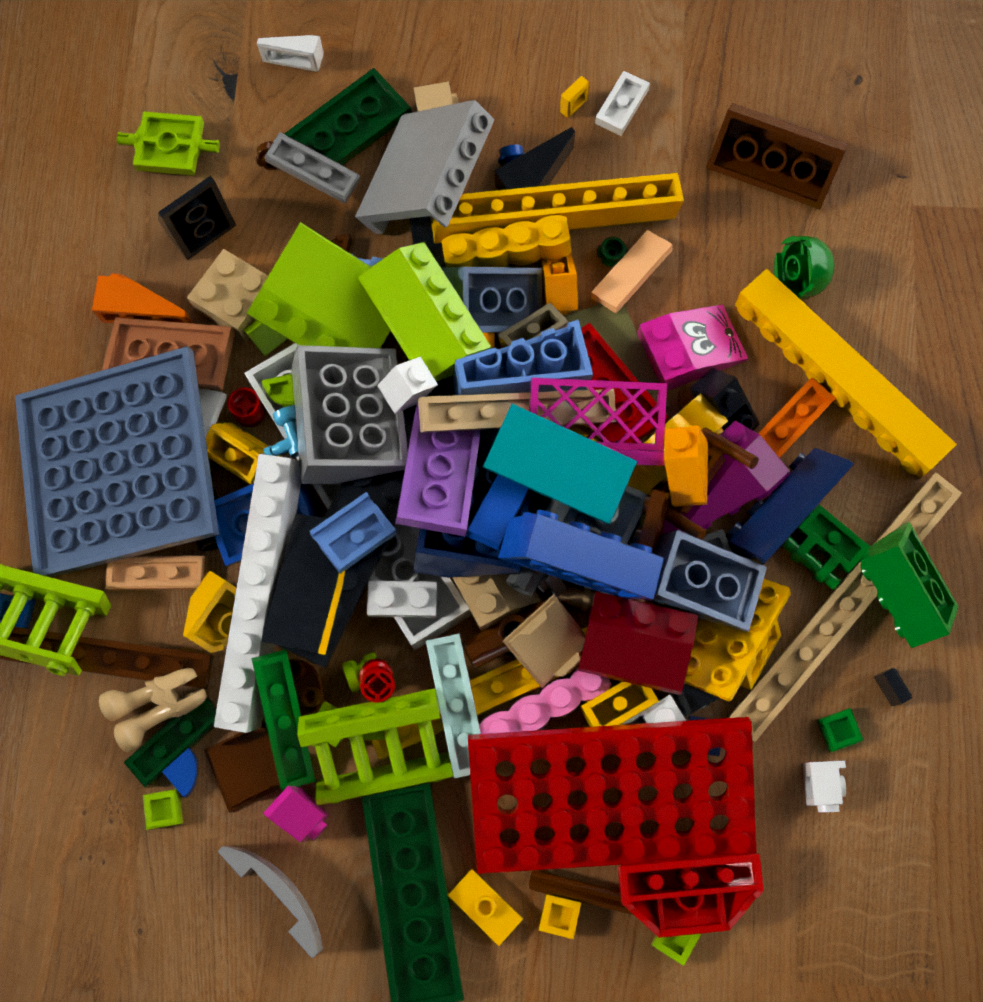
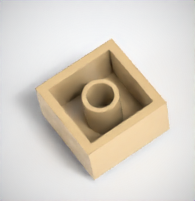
M223 249L187 296V299L196 313L218 326L232 327L235 330V337L247 343L249 336L244 329L256 321L255 318L247 314V311L268 275Z

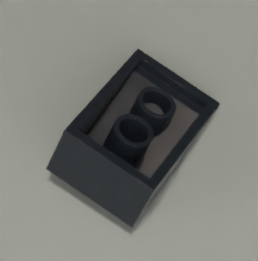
M211 175L158 212L159 223L187 260L237 226Z

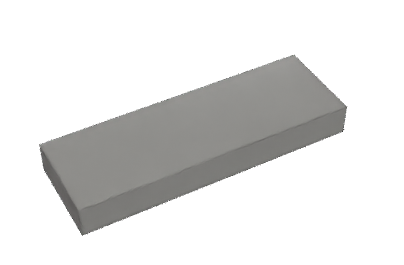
M279 132L265 155L267 163L344 204L347 203L360 181L359 174Z

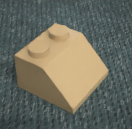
M510 574L452 577L481 632L501 623L507 616L517 615L541 603L542 601L538 594L534 592L533 596L530 597L514 590L506 583Z

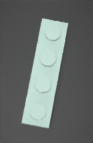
M459 633L426 641L454 778L470 775L468 735L481 734Z

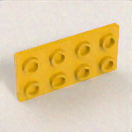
M766 579L763 580L748 632L700 619L696 626L693 649L684 683L726 701L733 699L740 686L752 690L781 637L777 618L791 594L790 588Z

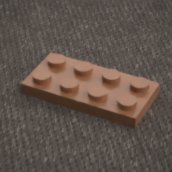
M115 317L102 371L188 346L194 352L198 387L223 390L235 330L230 326Z

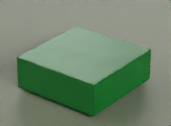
M851 708L816 720L829 753L864 741Z

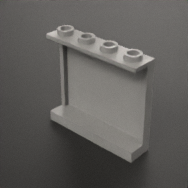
M476 100L402 115L355 218L375 234H384L390 220L432 216L443 227H448L495 119Z

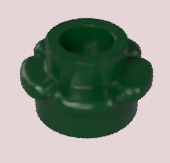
M608 237L599 245L597 256L602 259L601 262L604 265L613 267L625 255L627 247L620 238ZM614 251L615 254L611 255L609 252Z

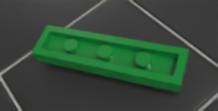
M281 650L251 658L281 790L284 791L287 786L298 787L315 782L308 746L300 747L297 736L301 713L287 651Z

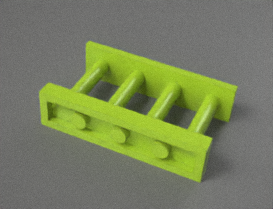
M0 564V592L5 590L14 594L0 623V655L46 667L49 672L58 676H66L67 673L79 676L82 670L71 655L89 617L94 616V614L107 616L112 605L105 592ZM32 598L43 600L45 602L44 608L26 644L8 640L27 600H32ZM63 606L74 608L77 612L58 652L39 648L58 608H63Z
M436 689L391 697L379 703L367 702L300 716L297 733L300 747L315 746L323 779H318L316 782L315 800L317 806L327 803L336 804L346 799L426 782H440L445 778L453 777L449 752L438 753L431 720L440 718ZM418 724L425 757L405 761L397 727ZM383 731L391 764L371 768L363 734ZM348 738L357 771L337 775L328 742Z

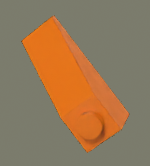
M114 273L110 274V276H98L92 311L101 322L114 323L115 317L194 324L185 310L122 274Z

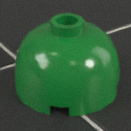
M790 236L783 240L780 244H785L782 253H776L775 277L799 299L814 297L823 292L830 284L835 268L833 254L829 246L817 237Z

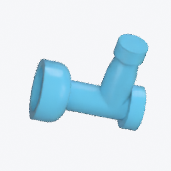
M287 406L273 413L275 423L278 426L284 427L287 438L273 446L264 448L265 455L278 456L289 452L291 457H299L295 406Z

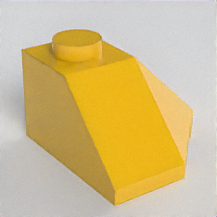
M209 571L190 597L183 636L210 653L224 650L228 643L237 588Z

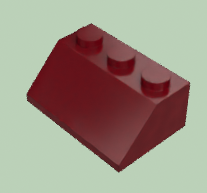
M596 592L578 671L681 695L693 649L698 615Z

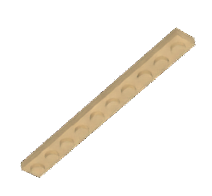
M935 472L876 542L907 522L911 523L922 542L960 497L962 492ZM860 561L728 717H749L751 719L753 743L757 741L877 596L878 591L873 582L868 581L862 573Z

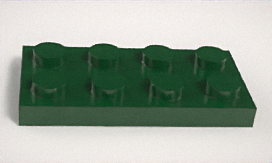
M372 68L285 132L284 135L343 166L398 125L402 115L412 113L408 103L375 68Z

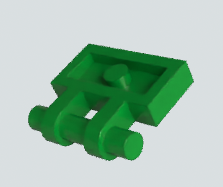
M820 504L816 506L796 529L805 538L802 544H798L789 537L781 546L791 554L789 558L796 564L802 563L814 574L813 578L820 584L824 582L832 590L842 581L832 572L835 567L838 566L845 573H849L861 560L866 549L870 547ZM813 546L829 558L824 564L809 553Z

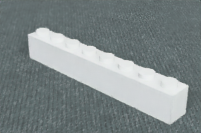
M259 454L214 721V727L244 733L261 729L263 709L251 658L274 652V644L261 642L297 511L301 487L300 463L292 458Z

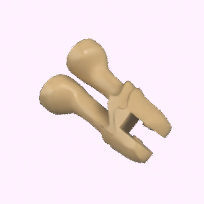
M193 668L180 669L165 676L154 677V680L145 682L146 687L136 691L124 693L110 690L99 696V707L102 714L107 720L113 722L151 701L159 705L141 714L122 720L115 725L114 737L123 751L129 752L140 746L145 732L151 727L169 718L185 715L205 701L207 695L204 688L190 692L182 698H179L175 690L176 687L182 686L197 677Z

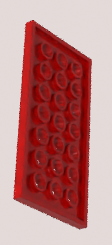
M749 717L468 735L477 874L625 865L645 860L757 853L752 721ZM716 747L723 748L725 750V757L720 762L712 763L707 760V755L711 749ZM678 750H687L690 752V759L683 765H676L672 762L673 754ZM643 752H651L655 755V761L649 767H641L636 763L637 757ZM606 755H617L620 758V764L614 769H605L602 767L601 761ZM571 757L583 758L585 760L584 768L577 772L568 770L566 762ZM537 759H545L550 763L549 770L543 774L533 772L530 766ZM502 761H509L515 766V771L509 776H501L495 770L497 764ZM721 781L727 784L726 791L720 796H712L708 793L709 787L714 782ZM679 784H688L692 787L690 795L686 798H677L673 795L674 789ZM645 786L655 787L657 794L653 799L645 801L638 797L641 788ZM610 788H616L622 792V796L617 802L609 803L603 799L605 791ZM576 790L583 791L587 794V799L583 804L573 805L568 801L570 793ZM538 793H547L552 797V802L546 807H538L533 803V798ZM504 795L514 796L518 801L514 808L508 810L501 808L497 802ZM717 815L728 817V823L722 829L710 827L711 820ZM680 818H691L693 825L689 830L682 832L675 829V824ZM649 819L657 821L659 826L655 832L646 834L640 831V826L644 821ZM611 822H619L624 826V829L619 835L610 836L605 832L606 826ZM577 824H584L589 828V832L583 838H575L570 834L571 828ZM542 826H548L554 830V835L549 840H540L535 836L536 830ZM505 829H515L520 834L519 838L511 843L503 841L500 834Z

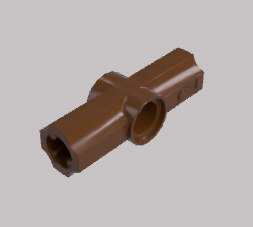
M547 600L517 615L507 616L501 623L463 641L462 645L474 669L511 652L503 642L506 638L505 629L512 625L519 626Z

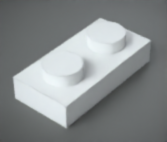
M623 71L598 112L595 124L622 136L646 96L650 83Z
M368 581L367 615L368 617L437 618L438 584L437 582Z

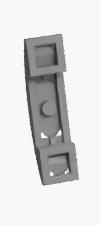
M232 845L222 846L218 850L219 854L241 878L249 876L253 871L259 875L297 918L298 922L288 932L311 958L317 956L323 950L319 928L307 901L294 883L274 864L254 852Z

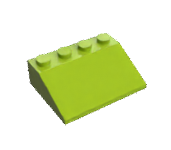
M301 222L247 311L248 315L296 344L303 346L381 348L391 331L358 279L363 272L371 267Z

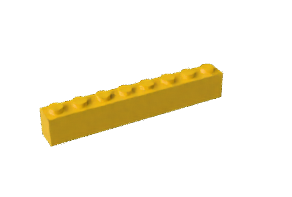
M678 173L466 193L461 195L448 227H443L432 216H430L434 243L436 244L442 243L441 241L452 234L468 233L473 235L484 228L499 227L504 229L508 225L520 221L536 223L538 220L552 215L567 217L569 230L675 219L684 202Z
M765 269L740 292L735 303L739 314L745 320H751L760 329L762 336L766 340L774 342L783 350L784 356L791 363H797L806 372L808 379L812 377L836 398L833 403L845 408L853 416L854 422L860 428L868 430L877 438V443L883 450L891 452L901 461L902 467L908 473L916 475L919 479L922 478L957 445L768 269Z

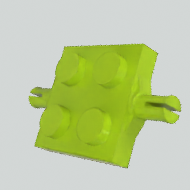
M143 111L141 125L135 134L118 132L116 137L118 145L134 146L133 166L136 171L195 176L197 161L201 152L219 153L220 149L219 140L202 139L204 128L202 116Z

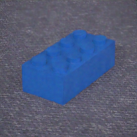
M538 510L537 514L524 512L523 516L509 518L499 559L605 594L626 599H654L664 558L651 554V547L638 543H632L631 546L621 543L622 538L620 536L601 532L600 535L589 532L591 527L586 524L570 521L568 525L558 521L559 516L557 514L544 510Z

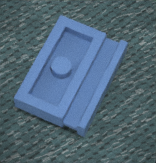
M365 492L310 530V535L341 574L396 535V529L378 506L373 503L368 493Z

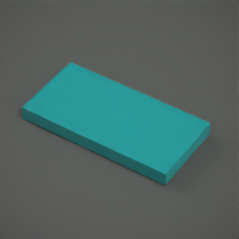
M511 404L483 468L608 525L614 516L637 461L517 405Z

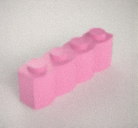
M577 669L570 679L556 680L548 684L539 695H529L521 698L513 704L509 711L491 714L480 723L481 734L541 730L548 724L549 720H558L570 715L579 704H585L606 692L612 684L609 678L581 672Z

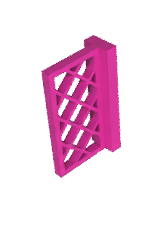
M531 378L530 412L537 415L539 406L543 411L540 417L545 418L548 416L552 422L562 426L550 412L563 400H566L577 414L562 427L568 429L581 417L593 430L586 438L592 440L597 435L603 442H595L636 460V465L665 466L663 448L667 383ZM539 385H552L561 395L548 409L538 400ZM559 386L572 387L569 388L566 392H564ZM578 387H586L595 397L582 410L568 397ZM593 387H603L605 389L598 394ZM612 388H619L628 398L616 411H613L602 399ZM627 389L638 390L633 395H631ZM646 389L658 390L657 405L647 413L637 402L636 398ZM599 401L610 413V416L596 428L584 414ZM633 403L644 417L629 429L618 415L628 405ZM657 412L656 422H655V421L653 420L652 416ZM613 419L626 431L617 442H609L600 432ZM647 420L656 429L655 444L642 443L634 434ZM631 437L636 443H627L624 441Z

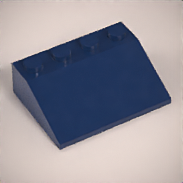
M479 444L467 530L498 475L483 468L492 447L490 445ZM531 489L516 517L523 516L524 512H528ZM420 528L414 562V572L447 578L519 573L521 566L499 559L501 546L499 550L467 537V531L464 537Z

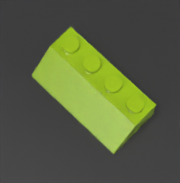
M424 242L398 248L359 276L358 279L408 359L412 360L421 357L435 381L453 376L455 360L492 348Z

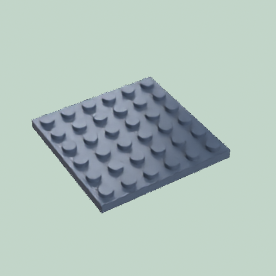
M188 346L15 395L33 573L55 577L219 535L194 352Z

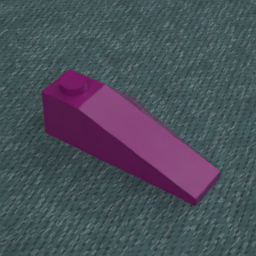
M734 421L720 436L757 456L759 461L755 468L750 469L726 454L723 456L726 461L708 484L707 504L693 505L687 514L682 513V515L704 529L711 527L712 521L727 513L732 516L739 512L740 506L755 498L760 501L769 496L790 475V470L761 435L737 421ZM665 520L661 535L675 530L683 531Z

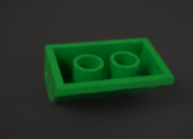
M907 522L867 548L860 561V566L864 577L868 581H872L876 587L881 606L885 610H889L893 616L894 626L898 635L902 639L905 638L909 646L914 648L950 635L959 606L911 523Z

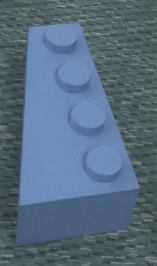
M579 320L569 322L567 327L556 331L554 328L542 331L540 336L529 340L521 338L512 341L510 346L501 349L494 347L455 360L452 379L454 394L477 395L531 392V378L592 380L593 372ZM539 385L538 392L557 391L552 385ZM559 386V387H560L563 391H567V390H568L569 388H571L572 386ZM578 387V388H576L575 390H588V389H587L586 387Z

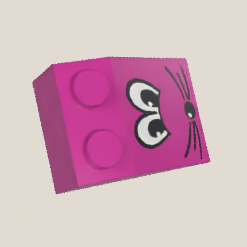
M723 304L669 313L639 325L637 335L659 383H667V391L700 379L711 368L721 371L748 360Z

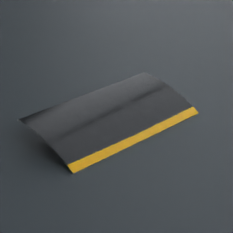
M295 514L261 642L302 649L323 655L326 654L345 576V571L341 574L337 571L318 543L310 535V530L327 518Z

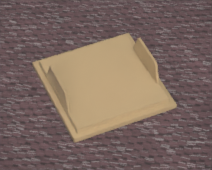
M553 594L509 634L503 642L540 687L543 688L555 676L564 677L580 662V653L583 650L586 634Z

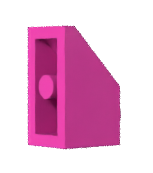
M287 786L263 812L268 819L299 842H306L309 838L312 841L316 840L328 826L324 821L330 816L320 805L317 806L316 801L301 787Z

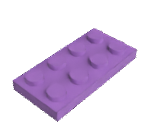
M417 402L395 524L465 537L481 430L421 433Z

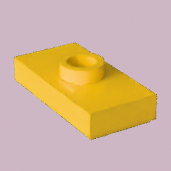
M473 868L448 894L498 946L523 920Z

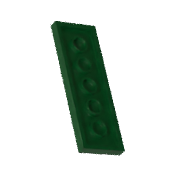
M431 782L362 796L391 1002L464 1001Z

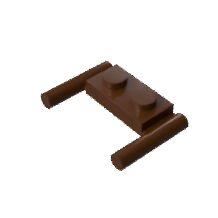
M706 427L701 430L708 441V484L726 461L723 457L725 454L750 469L755 468L758 464L759 458ZM667 480L661 489L670 492ZM670 499L665 520L686 534L703 540L706 530L682 515L683 512L687 514L692 506L674 507Z

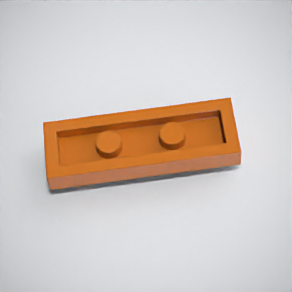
M811 377L758 434L761 435L776 455L781 458L836 398Z

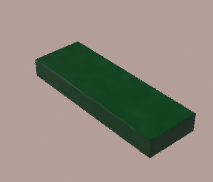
M207 696L205 701L197 708L180 717H173L127 758L124 764L145 788H149L164 774L162 771L188 748H193L215 728L214 721L217 707Z

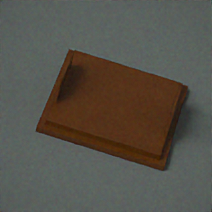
M265 721L262 722L261 729L248 733L240 732L204 749L229 813L281 789Z

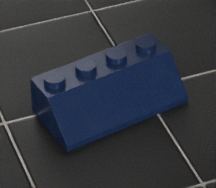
M814 448L807 456L801 452L789 465L793 472L772 492V495L765 502L757 500L747 511L751 518L744 525L737 522L726 534V537L730 540L728 543L732 553L764 565L854 464L848 459Z

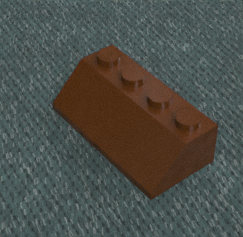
M732 103L727 110L706 168L821 209L845 154L847 143Z

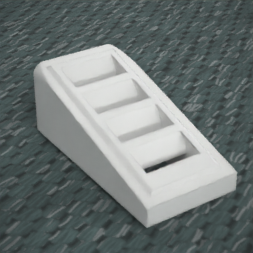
M320 36L258 38L257 41L263 62L319 72L324 54Z

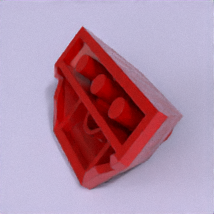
M759 853L718 854L645 860L618 866L621 904L659 938L730 931L749 909L754 900L758 899L764 892Z

